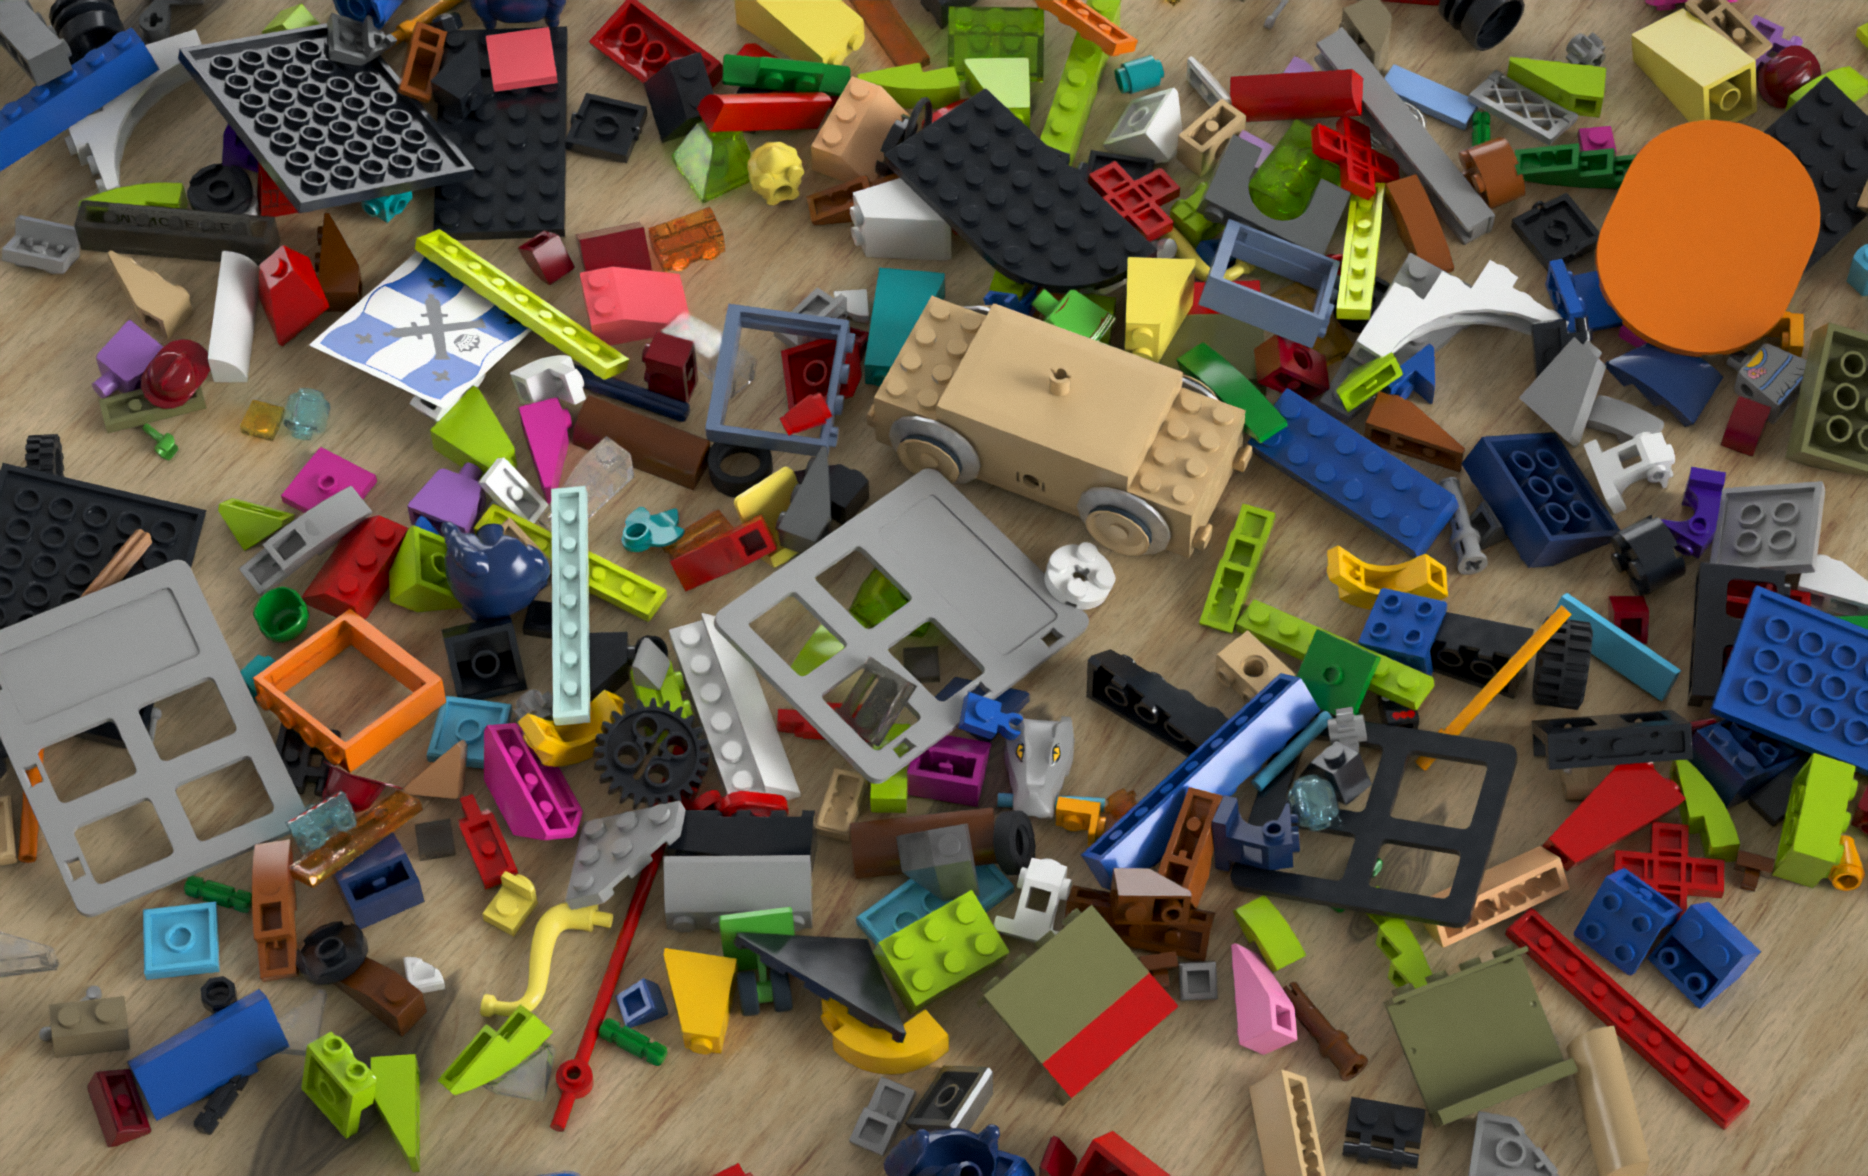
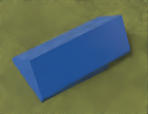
M258 989L127 1061V1064L156 1121L213 1094L217 1088L227 1084L229 1079L242 1074V1078L258 1072L256 1063L290 1046L267 996Z

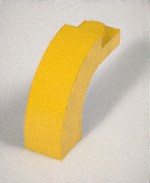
M1340 546L1327 550V575L1329 580L1338 586L1339 599L1350 605L1372 610L1382 588L1436 600L1448 597L1446 567L1427 554L1401 564L1380 566L1365 563Z
M603 690L590 702V723L555 726L554 721H548L527 713L518 721V724L525 732L523 735L524 741L534 750L543 765L552 767L568 766L593 757L594 747L599 746L595 743L596 735L604 734L601 731L602 722L611 723L610 715L612 711L622 716V706L626 702L622 697Z
M830 998L829 1001L821 999V1020L832 1033L833 1050L845 1061L864 1071L882 1075L910 1073L932 1064L949 1052L948 1034L926 1010L903 1024L906 1036L903 1043H897L892 1040L891 1033L862 1023L847 1013L849 1008Z

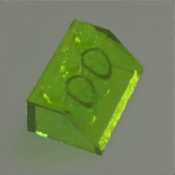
M949 7L948 67L954 66L958 81H965V58H1029V82H1043L1044 10L1039 7Z
M1297 119L1256 172L1248 186L1251 200L1256 208L1267 217L1280 221L1293 220L1302 215L1312 190L1321 178L1336 186H1339L1341 183L1339 165L1328 160H1322L1312 153L1311 130L1314 127Z

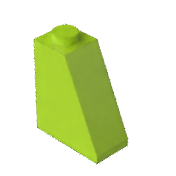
M965 58V88L971 97L986 88L1030 129L1029 58Z
M474 385L430 430L434 450L461 467L467 462L478 466L482 471L480 479H482L498 458H505L517 469L518 465L513 444L481 391Z

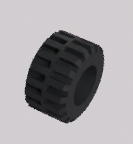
M1546 617L1542 625L1548 620L1549 617ZM1567 619L1537 651L1532 697L1535 704L1578 710L1582 705L1592 649L1593 630L1590 622Z

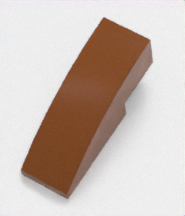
M419 21L416 22L407 45L400 74L398 93L429 103L432 95L430 81L437 75L444 52L442 49L447 35L446 31Z
M1414 174L1386 183L1384 200L1398 224L1397 233L1408 253L1414 254L1447 273L1453 272L1455 267L1442 228L1418 176Z

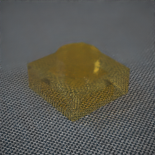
M252 400L240 424L241 433L273 442L286 416L284 407Z

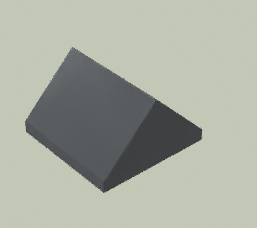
M943 1065L905 1124L915 1132L919 1129L929 1132L935 1129L950 1128L970 1131L993 1095V1071L989 1067Z

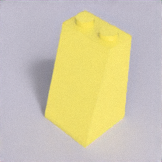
M735 0L736 23L794 60L841 66L844 59L853 50H858L865 39L864 19L842 0Z
M1684 8L1631 34L1633 61L1689 122L1701 120L1738 122L1757 112L1755 59Z

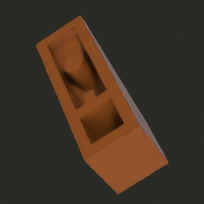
M1378 392L1366 420L1364 431L1366 439L1379 447L1460 473L1465 448L1411 401L1405 400L1398 395Z
M1189 787L1157 873L1191 891L1190 908L1197 909L1209 877L1214 852L1212 820L1223 796Z

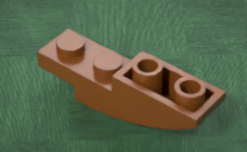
M290 839L255 844L252 867L254 940L258 944L260 979L263 982L299 977V969L296 966L297 939L294 913L297 910L293 849Z

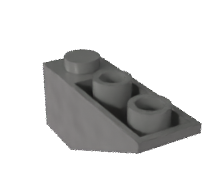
M824 446L821 447L816 457L812 456L808 461L805 470L806 476L802 484H797L794 487L788 510L786 512L782 511L776 522L775 529L778 531L780 546L799 553H803L832 533L829 463L827 448Z

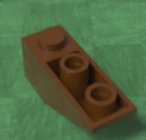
M324 213L323 226H318L317 241L318 246H321V252L315 253V270L319 272L318 280L330 306L324 312H348L362 299L363 281L360 267L331 215Z

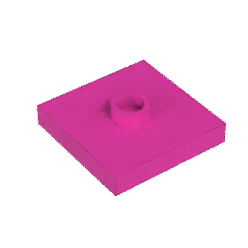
M320 447L281 494L282 502L306 513L319 503L349 486H352L360 497L364 499L377 483V478L375 474Z

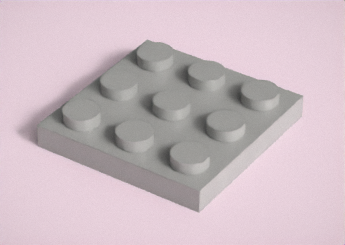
M1823 482L1723 488L1710 563L1785 570V574L1815 573L1825 498Z

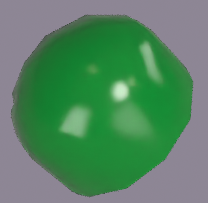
M281 586L269 590L259 598L253 610V616L257 621L259 630L268 640L276 643H285L294 640L306 629L309 610L297 591Z

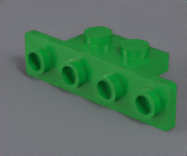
M725 54L723 57L722 83L730 86L790 92H823L831 96H841L850 80L851 69L848 66L819 62Z

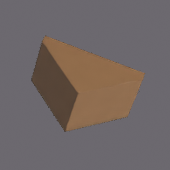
M464 740L456 743L407 784L403 790L411 795L458 799L464 795L468 744Z

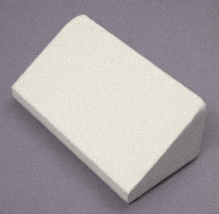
M1189 57L1186 80L1207 104L1212 107L1220 99H1224L1232 105L1230 95L1212 74L1195 58Z

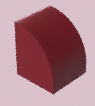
M542 231L518 247L530 269L548 285H551L575 268L558 234Z
M1739 396L1725 429L1721 446L1753 457L1766 429L1772 407Z
M1609 596V622L1640 643L1648 644L1650 612L1644 596Z

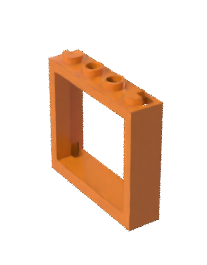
M351 609L253 677L257 693L255 699L259 706L265 711L270 710L287 729L293 728L301 735L307 745L310 747L316 746L324 753L331 764L341 766L348 773L357 769L446 703L441 677ZM352 645L413 693L350 740L344 742L283 693Z

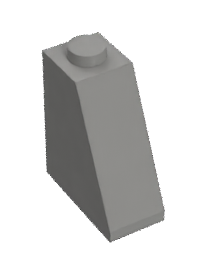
M1573 337L1519 398L1576 448L1581 441L1606 365L1599 359L1602 352L1587 340L1582 344Z

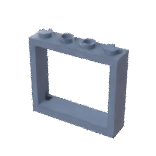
M1228 219L1198 304L1313 348L1317 337L1324 338L1330 322L1329 319L1340 284L1341 276L1337 275L1340 261ZM1230 256L1317 289L1318 292L1312 312L1224 279Z
M728 303L705 427L707 440L710 442L817 456L821 447L824 446L827 448V455L829 457L830 447H836L838 441L839 427H834L836 415L842 416L844 396L839 395L841 384H847L849 378L850 364H845L846 354L853 353L855 334L850 333L849 320ZM742 328L837 341L826 404L833 417L826 420L827 424L822 425L820 439L797 435L788 436V434L724 425Z

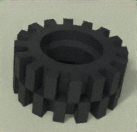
M58 434L29 435L25 446L27 452L25 454L27 463L25 468L65 477L63 471H65L63 465L64 456Z

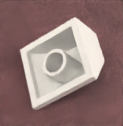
M1170 88L1131 100L1103 146L1117 154L1153 159L1155 164L1169 162L1177 153L1178 135L1183 132L1179 98L1176 89Z

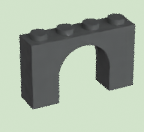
M1233 134L1223 149L1196 212L1202 214L1206 220L1212 223H1220L1226 226L1228 219L1324 255L1351 193L1321 178L1312 190L1300 217L1288 221L1269 218L1261 213L1253 204L1248 188L1250 176L1262 152V148Z

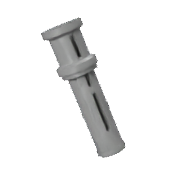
M1447 477L1442 479L1438 485L1454 494L1459 504L1458 509L1449 520L1452 530L1450 545L1457 553V569L1464 575L1476 574L1484 570L1488 565L1487 557L1481 552L1479 545L1481 536L1475 528H1472L1459 479Z

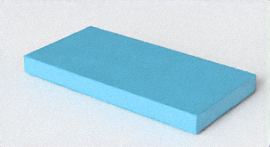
M994 864L975 866L980 896L976 897L985 912H987L1014 893V885ZM910 878L857 916L856 924L877 945L883 939L951 901H942Z

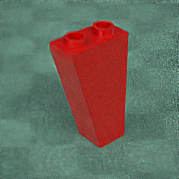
M1652 762L1617 765L1541 847L1560 857L1563 869L1568 872L1649 826L1652 822H1656L1672 813L1686 798L1681 794L1680 787L1673 780L1662 777L1654 769Z

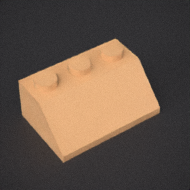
M852 76L811 145L812 170L844 182L867 175L870 181L877 180L880 175L875 172L877 160L883 163L884 153L880 150L888 132L896 120L902 121V114L909 117L910 115L881 86Z

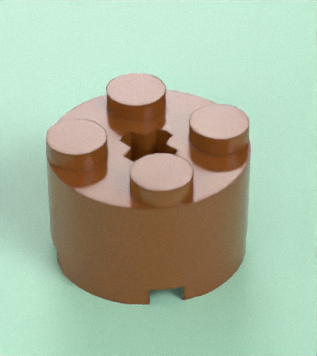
M1504 137L1493 138L1458 153L1461 165L1464 168V171L1461 172L1462 175L1491 210L1525 196L1523 175H1517L1515 165L1519 163L1510 144Z

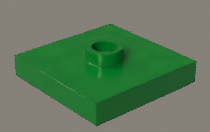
M1316 629L1296 677L1302 679L1320 709L1336 716V709L1353 707V713L1357 715L1381 657L1325 631Z

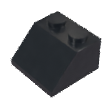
M700 52L670 61L644 83L662 143L707 129L697 107L705 96L714 94Z
M510 615L441 629L457 697L484 700L528 689Z

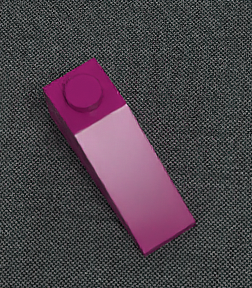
M558 397L518 407L524 436L545 501L549 504L548 506H551V489H557L559 486L569 446L567 429L573 428L568 408L561 409Z

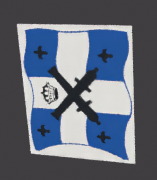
M417 251L309 344V346L446 410L532 330L523 326L514 317L500 310L495 304L482 295L477 294L469 286L452 277L450 273L429 261L427 257Z

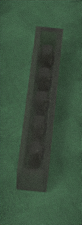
M81 200L74 224L81 250L100 252L112 250L115 253L212 262H221L222 251H229L250 258L257 266L279 249L281 242L275 217Z

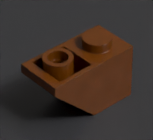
M1113 868L1110 902L1115 924H1188L1192 897L1191 891L1150 868Z

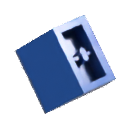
M1704 902L1690 905L1647 959L1695 1006L1702 1009L1738 980L1761 951L1711 903Z

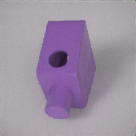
M128 320L97 354L96 361L102 376L92 383L93 389L101 398H107L117 389L122 393L141 389V377L146 367L163 346L131 320Z
M468 462L463 465L458 474L444 468L439 469L409 502L407 507L411 525H415L417 519L423 516L441 535V525L447 521L454 523L461 533L475 534L474 527L480 520L486 505L485 491L478 484V480L482 475L481 469Z

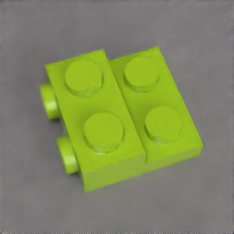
M331 1031L307 1045L301 1089L347 1139L358 1132L361 1111L374 1103L377 1082L373 1072L367 1065L354 1057L349 1045Z

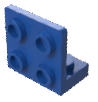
M1563 259L1549 261L1545 286L1555 311L1569 322L1567 332L1575 330L1574 317L1588 316L1589 329H1592V332L1623 326V320L1612 307L1608 306L1602 295L1597 271L1573 275L1572 271H1567Z
M1382 588L1359 638L1358 645L1431 676L1433 666L1430 649L1447 611V603Z
M1623 868L1605 877L1576 927L1574 936L1631 976L1636 973L1660 930L1676 922L1683 910L1626 868Z

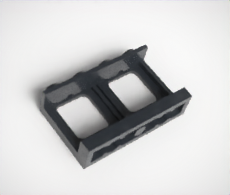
M1700 562L1695 583L1687 706L1702 707L1704 700L1714 701L1722 679L1723 650L1726 647H1733L1743 620L1730 618L1726 614L1728 583L1735 580L1771 584L1775 586V593L1790 598L1791 584L1785 583V570Z
M1673 710L1531 720L1533 756L1546 755V766L1549 770L1693 759L1691 723ZM1641 719L1642 722L1635 723V720ZM1566 724L1571 725L1570 728H1564Z

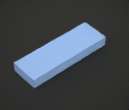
M1393 64L1384 78L1403 102L1461 130L1466 129L1473 118V114L1479 109L1478 106L1467 101L1468 96Z

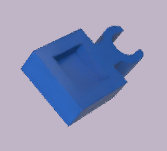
M968 692L963 699L958 728L992 739L999 732L1004 738L1015 740L1021 734V731L1012 729L1009 723L1018 726L1023 721V717L1017 713L1000 712L1001 702Z

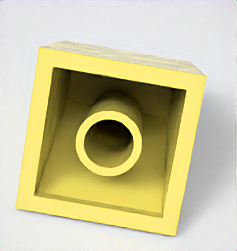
M1128 257L1125 319L1126 352L1159 363L1193 305L1196 259Z

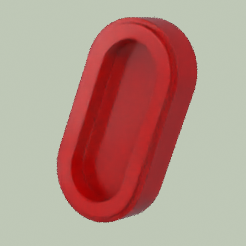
M737 791L724 796L720 801L724 817H731L737 810H751L752 814L756 817H770L771 810H786L787 816L789 814L787 799L778 794Z

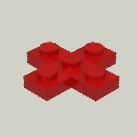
M1340 117L1336 122V131L1320 123L1311 130L1312 153L1322 160H1328L1339 165L1341 188L1350 192L1351 195H1357L1365 200H1369L1376 193L1375 183H1385L1386 188V183L1400 179L1397 162L1372 149L1370 127L1350 117Z
M1114 161L1089 174L1088 184L1149 242L1173 231L1174 221L1160 206L1180 197V187L1162 168L1134 181Z
M1652 822L1650 853L1615 850L1613 873L1626 868L1683 910L1677 921L1687 910V895L1722 899L1724 894L1725 860L1688 857L1689 825ZM1677 921L1668 926H1674L1677 923Z

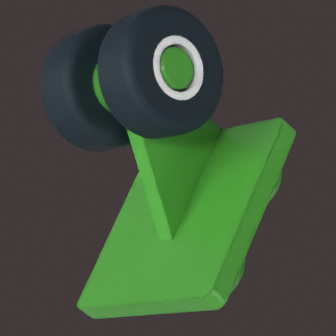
M783 907L719 916L723 956L737 959L738 971L759 970L760 981H756L754 971L737 974L742 1015H758L760 1013L759 1003L774 1002V1010L776 1012L791 1011L793 1005L789 973L786 971L785 975H782L776 970L771 969V980H767L766 968L769 966L759 961L761 956L750 949L740 950L733 942L737 932L795 935L792 908Z

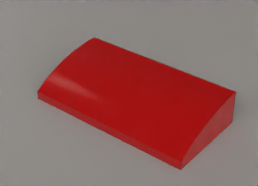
M626 0L588 41L590 45L642 84L670 61L698 52L701 53L712 88L722 79L723 65L719 60L638 0Z

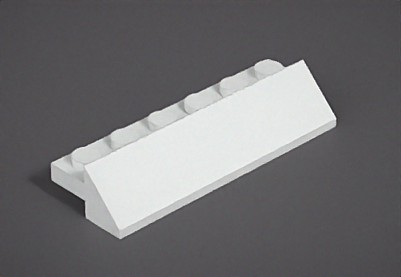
M701 613L702 620L670 629V640L680 665V671L699 725L703 727L704 739L709 742L707 747L726 795L737 791L778 794L784 796L787 800L801 797L755 669L715 629L714 619L716 616Z

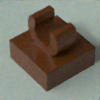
M1739 850L1734 870L1744 872L1740 889L1755 892L1759 876L1770 878L1775 859Z
M1176 951L1140 956L1138 958L1164 989L1170 987L1167 971L1175 970L1178 967Z

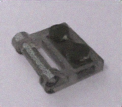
M868 656L863 664L866 666L840 709L836 707L834 711L857 734L879 747L917 686ZM879 674L881 676L855 718H853V713Z

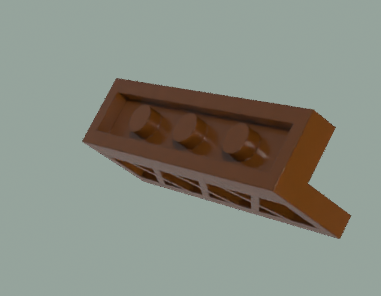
M1072 886L1067 898L1064 918L1076 908L1082 913L1092 905L1128 947L1160 953L1176 951V955L1201 961L1206 960L1215 912L1190 908L1187 925L1115 924L1110 902V892Z

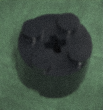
M1649 515L1610 537L1615 549V553L1611 554V560L1618 572L1626 571L1631 578L1629 584L1636 596L1648 595L1679 579L1686 573L1683 556L1676 558L1673 547L1678 545L1675 538L1664 522L1657 516L1652 519V515Z

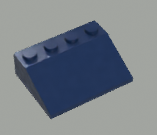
M1556 432L1481 437L1461 463L1471 482L1476 486L1483 499L1487 501L1503 526L1505 534L1509 537L1528 568L1554 566L1611 543L1610 537L1620 531V528Z

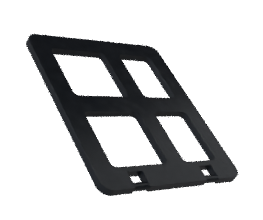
M1316 714V715L1311 719V722H1312L1319 714ZM1365 721L1367 741L1359 742V746L1379 749L1383 753L1366 807L1363 811L1355 812L1289 801L1287 798L1302 752L1262 791H1258L1248 824L1263 827L1268 821H1277L1285 804L1289 803L1290 814H1298V823H1291V826H1298V829L1351 837L1355 841L1344 876L1340 880L1335 881L1276 870H1266L1234 862L1230 877L1235 889L1247 893L1451 928H1461L1471 920L1518 757L1516 749L1507 743ZM1328 726L1315 740L1330 742ZM1300 730L1297 733H1295L1286 742V746L1290 742H1292L1303 730ZM1279 751V752H1277V753H1274V754L1270 757V759L1268 760L1267 765H1268L1281 751ZM1417 755L1487 767L1474 815L1468 828L1459 829L1398 819L1391 816L1407 762L1411 756ZM1384 844H1394L1460 856L1449 896L1442 899L1370 886L1369 884L1381 847Z

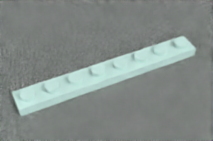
M586 486L551 489L553 720L555 726L591 722L588 493Z

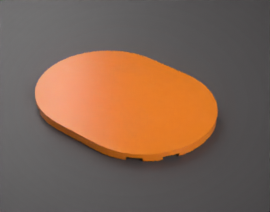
M1701 120L1681 124L1659 134L1649 141L1632 161L1598 236L1595 249V265L1600 282L1599 287L1608 306L1614 309L1616 314L1623 320V325L1636 336L1657 348L1683 356L1727 355L1743 350L1748 345L1765 337L1783 317L1818 238L1820 205L1812 179L1798 158L1782 143L1770 135L1744 124L1723 120Z

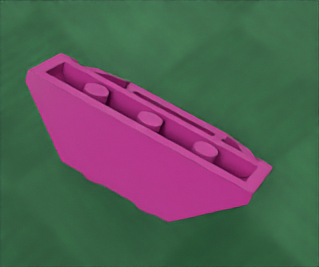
M517 723L487 725L484 729V781L513 835L539 840L573 838L577 832L583 810L560 768L543 765L534 750L524 741L523 730Z

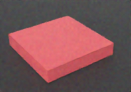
M549 27L486 36L494 92L558 83Z

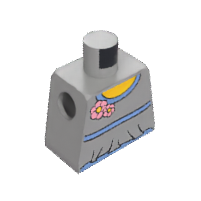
M1763 344L1753 356L1743 350L1731 353L1726 364L1739 372L1734 387L1735 393L1738 396L1772 407L1768 422L1774 425L1799 397L1807 360L1771 344Z

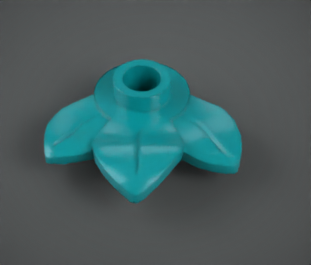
M642 506L635 509L625 521L626 527L623 529L621 538L623 547L630 552H643L649 547H664L677 542L685 533L683 528L678 527L679 513L677 508L650 515L649 511Z

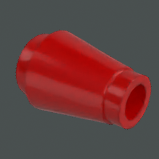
M819 392L814 396L810 393L779 419L786 433L790 436L794 433L827 424L826 420L833 416Z

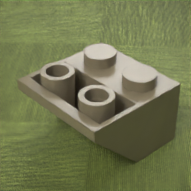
M1362 0L1343 8L1339 28H1344L1382 75L1388 57L1392 15L1381 0Z

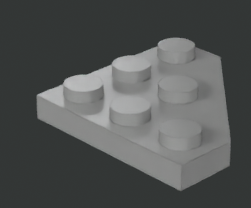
M675 801L659 804L649 808L583 822L565 899L570 909L574 910L605 903L615 894L612 888L626 876L632 879L652 862L651 854L663 843L670 846L681 836L686 812L682 803Z
M1478 1111L1468 1176L1559 1175L1557 1174L1558 1169L1540 1147L1536 1148L1524 1133L1525 1128L1515 1117Z

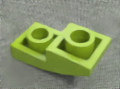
M1265 895L1232 911L1249 944L1254 941L1256 942L1272 973L1307 956L1286 920Z

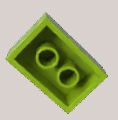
M1814 753L1793 778L1772 876L1814 888L1822 878L1829 876L1833 865H1839L1844 851V845L1839 844L1841 833L1846 832L1851 818V813L1846 811L1848 801L1853 800L1858 781L1853 779L1856 766Z
M973 890L878 942L873 951V954L910 1015L1002 963L1010 953Z

